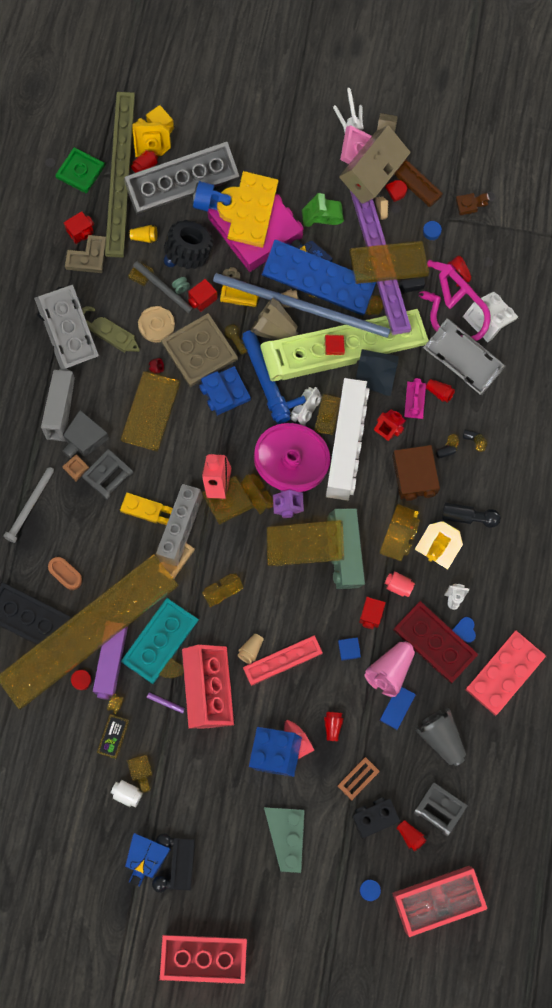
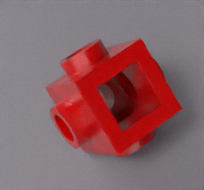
M391 409L386 414L383 412L377 419L378 424L374 431L389 441L394 436L399 437L404 430L403 425L406 420L402 418L399 412Z

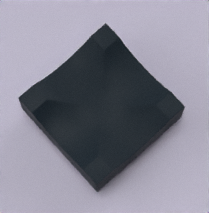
M362 349L356 380L367 381L366 388H369L371 391L391 396L399 356Z

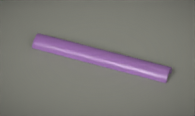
M150 692L148 693L147 698L183 714L184 707Z

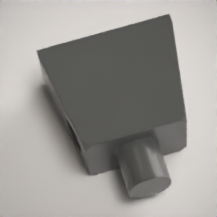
M79 411L63 435L68 445L62 452L70 459L77 451L86 457L109 439L108 434L82 411Z

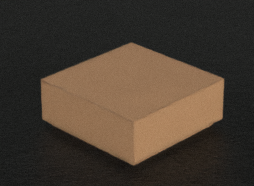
M77 454L62 466L75 481L81 478L89 469L87 464Z

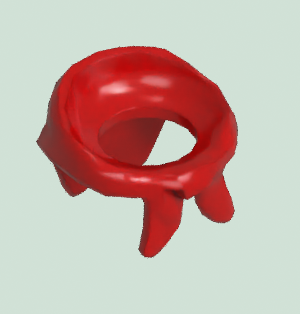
M456 256L447 263V265H453L466 283L470 282L471 274L461 256Z

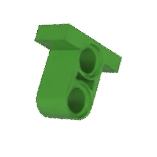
M318 193L302 209L303 226L310 227L313 223L341 224L344 221L342 203L326 200L325 194Z

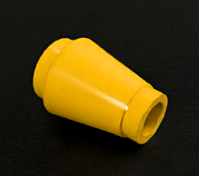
M152 225L130 229L131 240L147 243L157 241V228L152 227Z

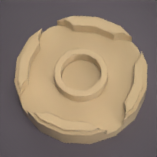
M160 306L149 307L142 312L138 320L139 332L148 341L161 342V340L173 334L175 329L174 317L169 310Z

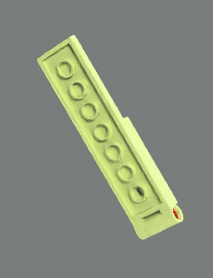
M418 309L406 311L411 326L410 332L392 335L390 331L388 338L349 325H342L264 342L260 345L270 380H286L356 364L360 360L362 349L389 354L424 346L429 340ZM387 316L365 320L390 329ZM325 335H344V355H325Z

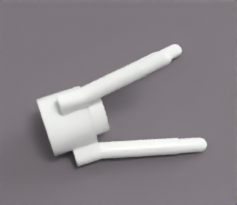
M348 88L352 117L346 123L336 106H333L344 127V132L349 125L362 131L364 129L362 105H359L358 119L355 115L351 89Z

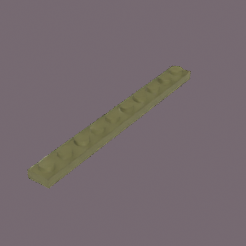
M117 92L105 247L106 257H124L128 191L124 177L130 175L132 124L135 93Z

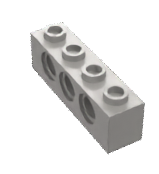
M182 484L156 552L160 562L178 566L203 499L200 489Z

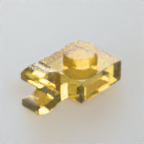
M144 755L128 760L132 780H139L143 793L151 791L147 777L153 774L148 756Z

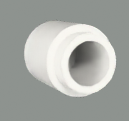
M123 780L120 783L116 782L111 791L114 794L113 799L129 807H136L143 792L139 791V788Z

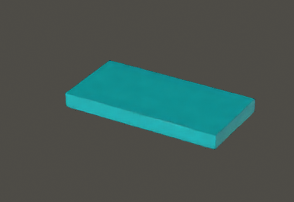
M166 598L123 657L121 663L154 684L199 619Z

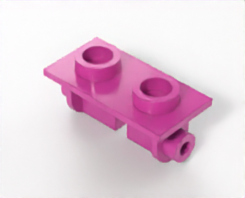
M416 378L414 382H407L404 417L423 419L426 383H422L421 379Z

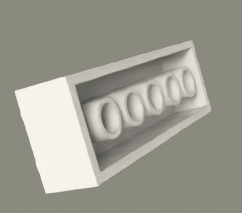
M344 378L326 493L328 498L348 501L349 496L354 494L356 478L353 477H356L359 460L355 459H359L362 442L358 441L362 440L369 396V388H366L367 381Z

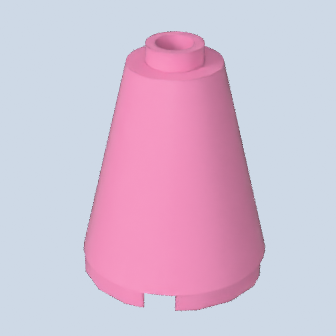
M399 642L366 669L364 676L368 683L376 690L378 687L384 690L382 694L396 697L400 692L414 657L413 646L408 642Z

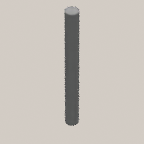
M139 261L134 263V268L188 314L193 310L192 306Z

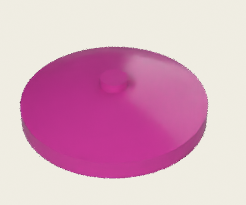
M283 423L267 429L259 437L254 451V463L260 476L271 486L282 491L293 490L303 492L316 487L325 478L330 466V452L322 437L312 429L300 424Z

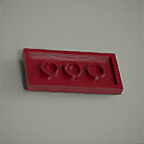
M421 601L393 629L405 642L410 643L414 650L451 684L479 655Z

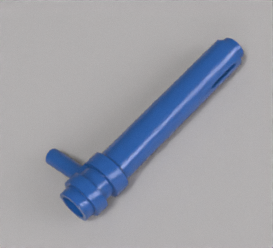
M250 330L243 333L242 340L267 398V406L269 411H272V418L277 424L286 423L291 419L289 409L304 404L306 399L303 395L291 401H285V398L281 396L276 381L270 380L257 335Z

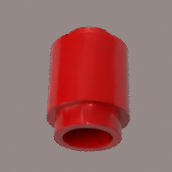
M145 150L133 161L131 168L137 173L155 167L158 164V157L153 151Z

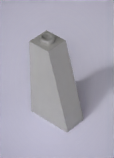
M69 369L53 370L41 425L47 440L65 441L63 435L68 427L75 379L73 372Z

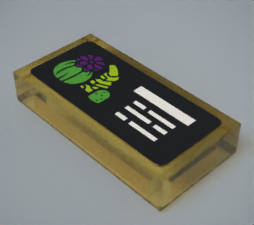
M110 714L97 750L98 754L117 759L129 720Z

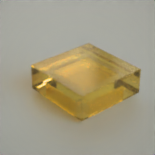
M142 264L149 271H151L152 273L154 272L152 268ZM134 267L128 275L129 279L143 286L149 280Z

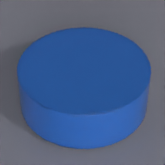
M429 221L424 225L423 235L428 240H436L439 238L442 228L438 222Z
M366 880L361 884L360 895L363 899L374 901L380 896L381 889L376 881Z

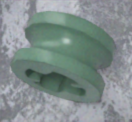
M180 277L172 283V287L175 289L176 294H181L190 288V284L187 282L186 277Z

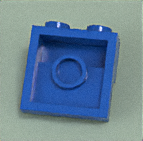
M235 366L218 373L216 371L201 378L200 390L203 395H207L209 399L207 401L211 411H215L216 415H220L251 400Z

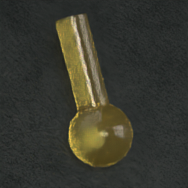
M234 324L228 325L224 331L226 337L233 340L241 354H245L247 349L238 336V327Z

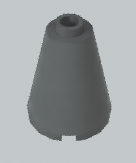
M445 708L446 712L442 713L439 710L421 721L423 726L419 728L417 725L415 730L449 765L454 764V766H458L465 761L466 752L453 715L449 708Z

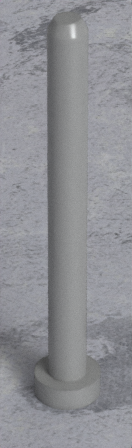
M49 467L46 469L9 533L5 532L3 535L8 541L16 542L17 537L15 536L54 473L53 468Z

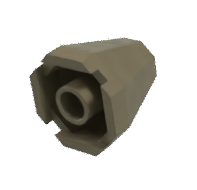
M274 298L266 304L259 314L258 320L254 322L250 330L258 336L272 340L293 337L298 334L296 331L298 326L280 302Z

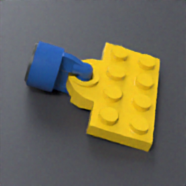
M243 171L240 186L227 188L221 193L213 191L214 184L199 181L196 183L192 206L194 209L207 212L209 209L217 210L220 218L230 222L228 240L263 248L278 180Z

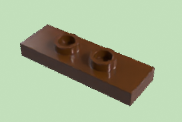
M406 159L394 173L428 207H431L443 195L437 187Z

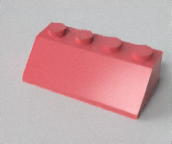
M195 645L182 649L189 728L204 729L234 725L227 647Z

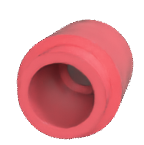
M395 571L393 574H388L384 583L387 585V590L402 597L404 595L409 597L415 583L411 582V579Z

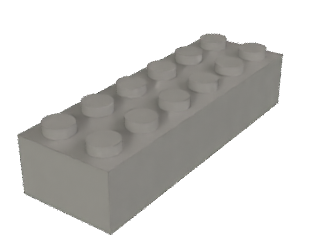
M224 142L124 177V182L135 213L139 214L194 195L196 183L199 181L214 184V187L237 180L240 176L228 142Z

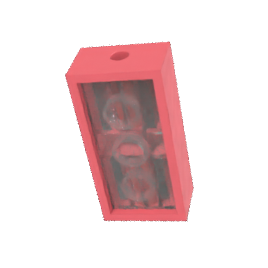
M470 866L392 893L405 933L409 937L487 910L475 871Z

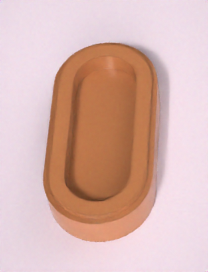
M55 557L49 562V572L65 588L76 590L81 586L82 577L80 573L65 559Z

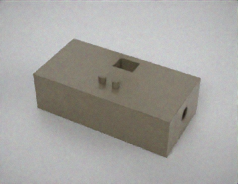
M387 125L372 135L339 178L363 204L378 195L411 152L390 126Z

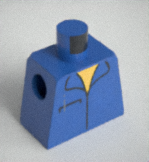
M134 833L125 866L134 870L129 882L140 887L145 875L154 878L171 849Z

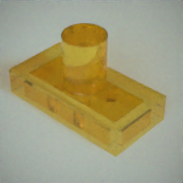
M322 395L315 426L316 432L333 435L341 398Z

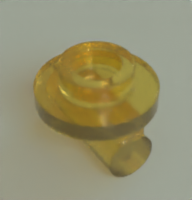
M371 296L365 314L376 315L381 313L383 302L379 296Z

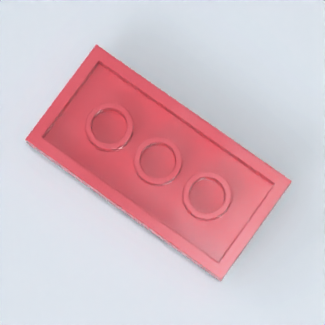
M515 631L465 690L496 716L544 660L546 655L519 632Z

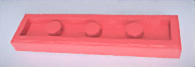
M314 635L244 666L243 670L252 686L322 655L323 652Z

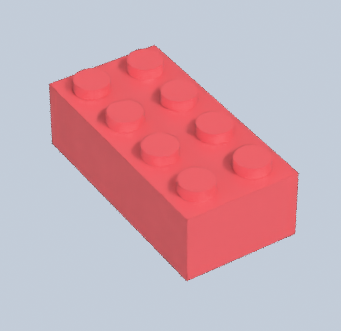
M163 935L160 980L245 984L247 938Z

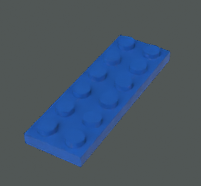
M276 239L273 241L261 274L360 315H365L376 284V280Z

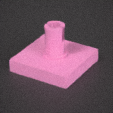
M351 125L346 127L340 160L350 164L372 136Z

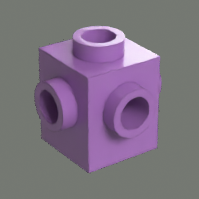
M281 490V493L273 495L274 514L282 515L283 518H291L293 514L304 511L302 492Z

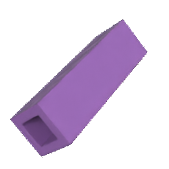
M106 622L93 692L97 694V698L109 700V697H115L128 630L126 624Z

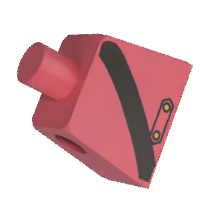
M209 454L206 456L202 478L207 498L226 499L232 468L225 455Z

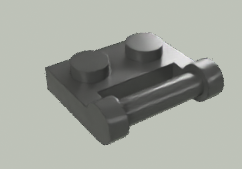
M108 449L82 475V478L97 490L102 497L108 500L111 497L110 494L127 476L130 477L134 472ZM120 468L122 472L104 489L101 485Z
M433 782L413 813L432 823L443 831L442 834L448 837L467 808V805ZM429 804L450 819L449 823H444L424 809L425 806Z

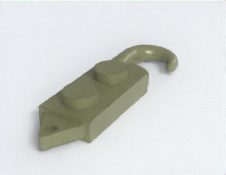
M90 306L83 307V314L86 311H95V308ZM105 317L97 318L92 323L86 320L91 332L122 352H140L135 336Z

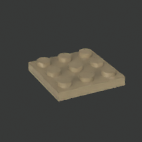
M209 313L161 340V344L190 387L201 382V378L219 371L238 360L237 355Z

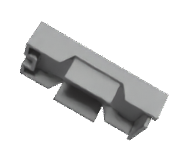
M73 285L34 298L40 315L45 320L43 322L52 346H55L54 353L60 369H65L99 356Z
M446 319L439 330L423 347L480 395L484 394L506 367L504 363L450 319ZM459 330L461 333H463V337L457 334L456 331ZM438 353L444 356L445 360H442L439 356H437ZM487 353L493 358L492 361L484 355ZM467 376L474 381L473 384L466 379Z

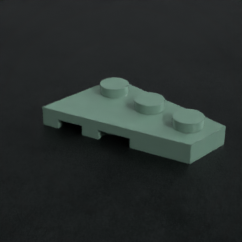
M264 807L280 872L301 873L304 810Z

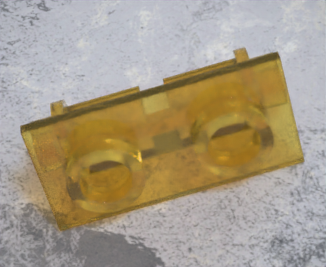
M247 474L241 482L242 488L248 494L254 508L258 510L259 514H262L266 508L270 509L273 507V499L267 490L262 493L260 492V490L264 489V485L255 474L249 476Z
M236 573L233 575L229 574L219 580L222 585L221 587L214 583L204 588L205 591L202 592V595L207 600L209 607L221 603L224 599L237 594L243 589L241 580Z

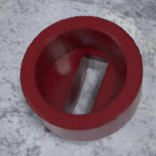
M161 358L150 360L148 365L152 373L164 371V363Z

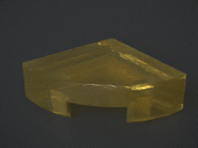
M170 658L159 675L164 678H176L184 674V667Z

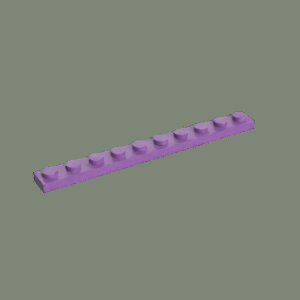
M350 190L392 335L408 333L411 331L410 322L373 199L362 204Z

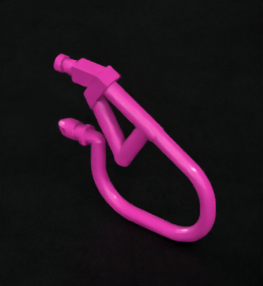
M428 260L427 267L442 271L439 274L445 305L449 309L465 294L469 295L484 313L483 326L476 335L470 336L475 341L480 340L488 331L491 321L488 306L455 271L456 269L453 265ZM449 276L461 287L453 297H451L447 280ZM421 291L419 293H424L423 296L419 295L422 299L433 302L430 320L434 330L437 332L440 327L437 322V311L441 297L435 295V293Z

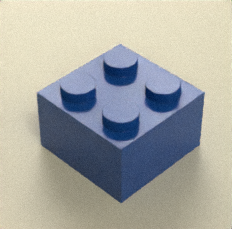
M257 727L249 767L257 771L294 777L302 737L292 732Z

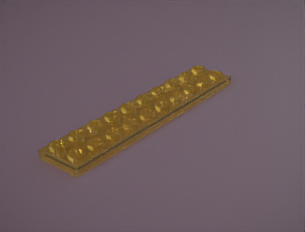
M153 554L0 674L1 686L18 709L21 710L179 585Z

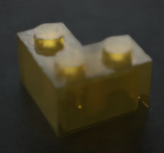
M397 504L380 554L402 561L403 555H408L411 547L408 544L409 539L414 540L420 520L417 519L418 511Z

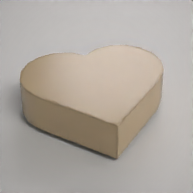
M376 197L375 206L378 219H387L388 201L384 197Z

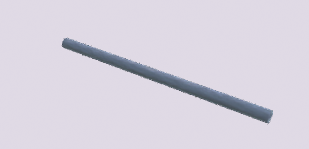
M218 273L215 274L213 282L268 300L274 298L281 304L386 338L389 337L391 331L389 328Z

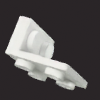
M491 292L481 298L488 306L491 315L488 331L483 336L487 343L495 337L501 328L518 318L513 309L508 307L495 292ZM474 302L463 317L479 332L484 323V313Z

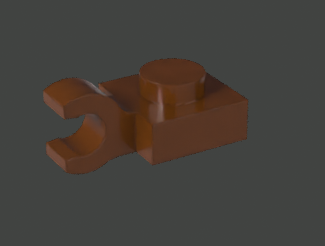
M474 193L456 196L460 216L476 213L478 207L487 206L489 201L488 193L481 194L476 198Z

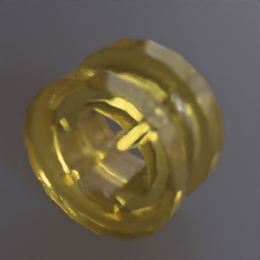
M114 694L107 710H113L117 714L124 698H118L117 694Z

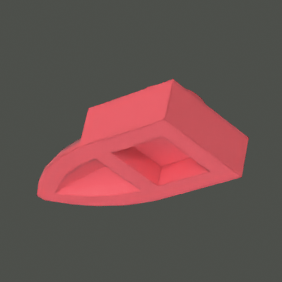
M286 720L284 731L292 732L302 737L298 759L313 752L314 748L303 730L297 724Z

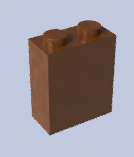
M432 446L394 450L392 458L400 499L410 501L419 496L430 498L438 494L440 487Z

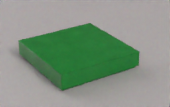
M74 147L55 176L57 179L87 194L105 167V163Z

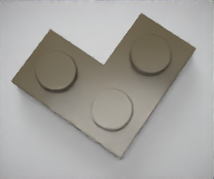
M88 235L86 252L67 250L66 270L102 273L106 237Z

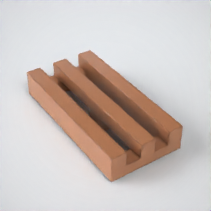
M365 757L337 787L352 801L380 771ZM366 763L368 767L345 788L346 782ZM372 769L374 772L351 794L349 791Z

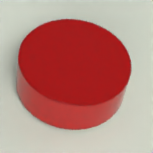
M78 670L71 677L73 687L80 691L88 689L92 682L90 674L85 670Z

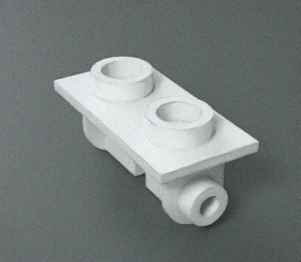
M317 387L305 389L302 396L304 395L306 402L303 406L298 405L294 407L290 414L292 421L296 422L298 420L301 425L305 426L307 421L310 420L313 411L320 404L322 398Z
M453 584L445 592L444 596H449L448 607L450 609H457L469 592V589L464 588V585Z

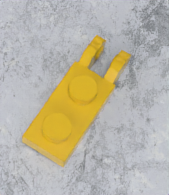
M126 493L120 509L122 513L167 525L169 519L159 517L161 511L171 515L173 508L163 506L161 503L130 493Z

